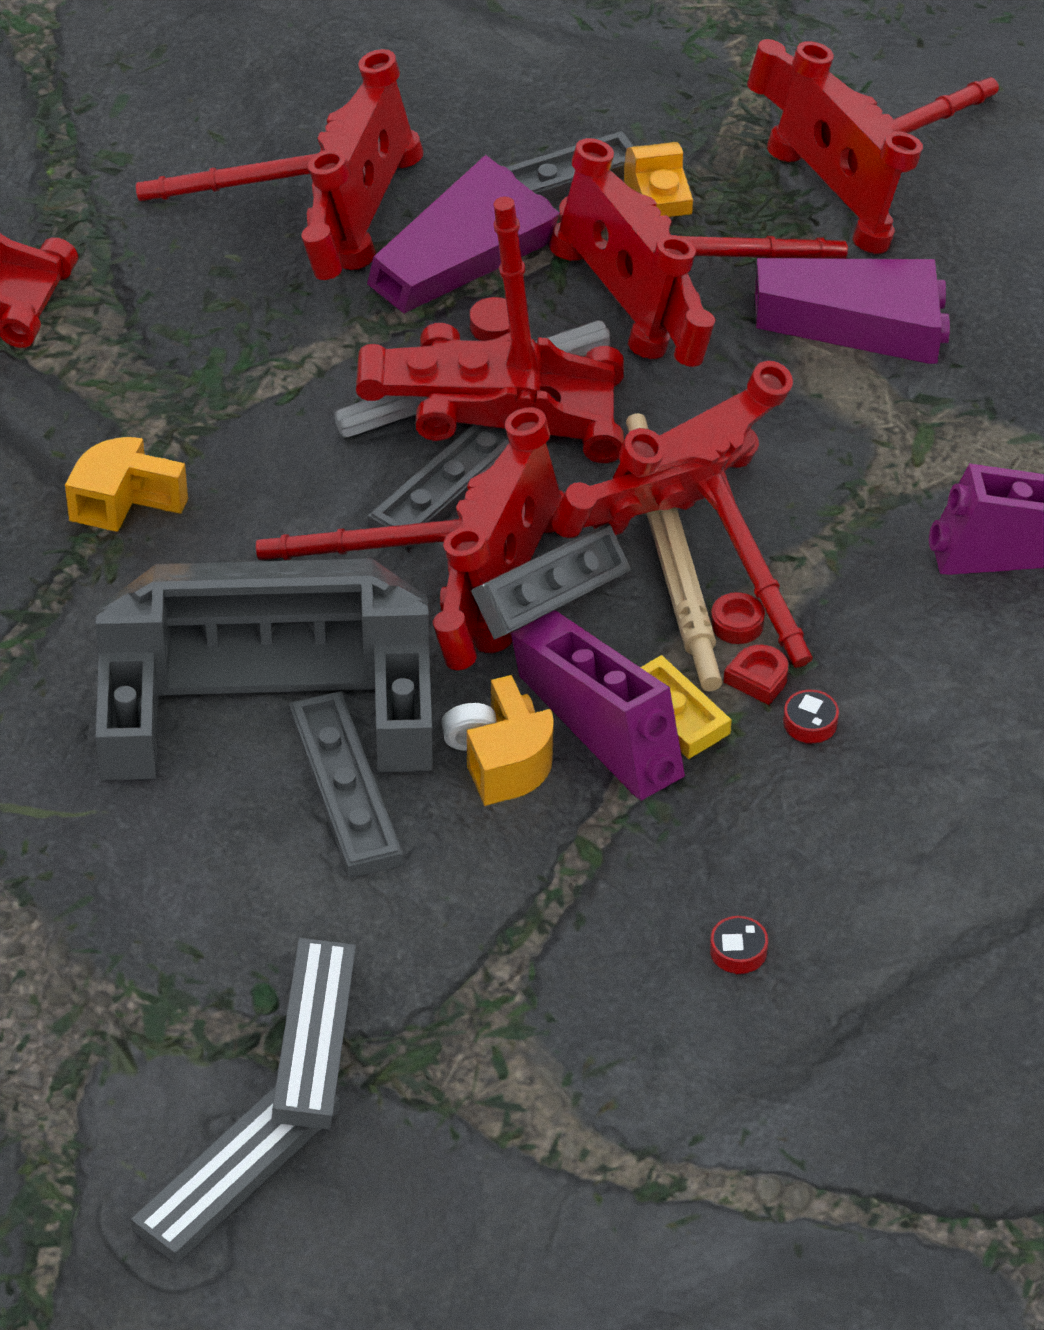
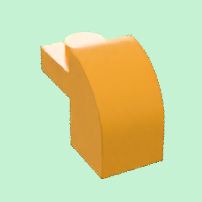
M678 142L628 147L625 154L624 183L636 192L652 197L657 203L656 207L661 211V216L674 217L692 214L693 198L683 170V150Z
M136 437L114 438L91 447L78 459L65 484L69 521L116 532L119 531L132 503L181 514L188 501L185 463L145 455L143 439Z
M512 675L491 680V708L496 713L497 722L467 730V768L484 806L530 793L544 782L552 767L554 726L552 711L547 709L535 713L530 696L528 694H520Z

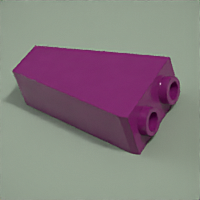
M485 155L373 257L367 284L401 312L406 313L499 268L501 260L498 237L493 226L495 221L493 203L497 198L507 196L514 200L516 217L520 222L518 235L521 257L546 246L550 242L553 228L557 224L560 212L553 208L545 197L535 194L517 180L508 168L498 165Z
M757 258L754 294L757 329L927 364H938L940 343L949 342L950 319L948 313L940 312V309H945L946 282L945 280L937 279L935 259Z
M969 463L959 483L952 486L948 497V504L940 519L935 520L930 528L929 547L935 552L940 574L953 575L1044 568V474Z
M556 610L511 633L519 677L636 798L642 801L685 776L669 686Z

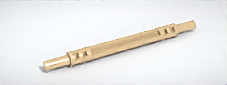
M632 414L626 419L628 433L637 428L649 429L646 418L642 414ZM674 507L669 510H657L646 513L684 648L687 653L693 656L701 688L705 691H715L722 685L721 675L713 651L716 639L678 510Z

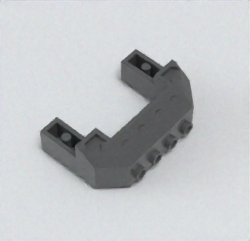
M372 558L155 564L99 606L95 622L99 651L95 738L100 780L156 779L158 695L375 689L378 772L433 771L428 598Z

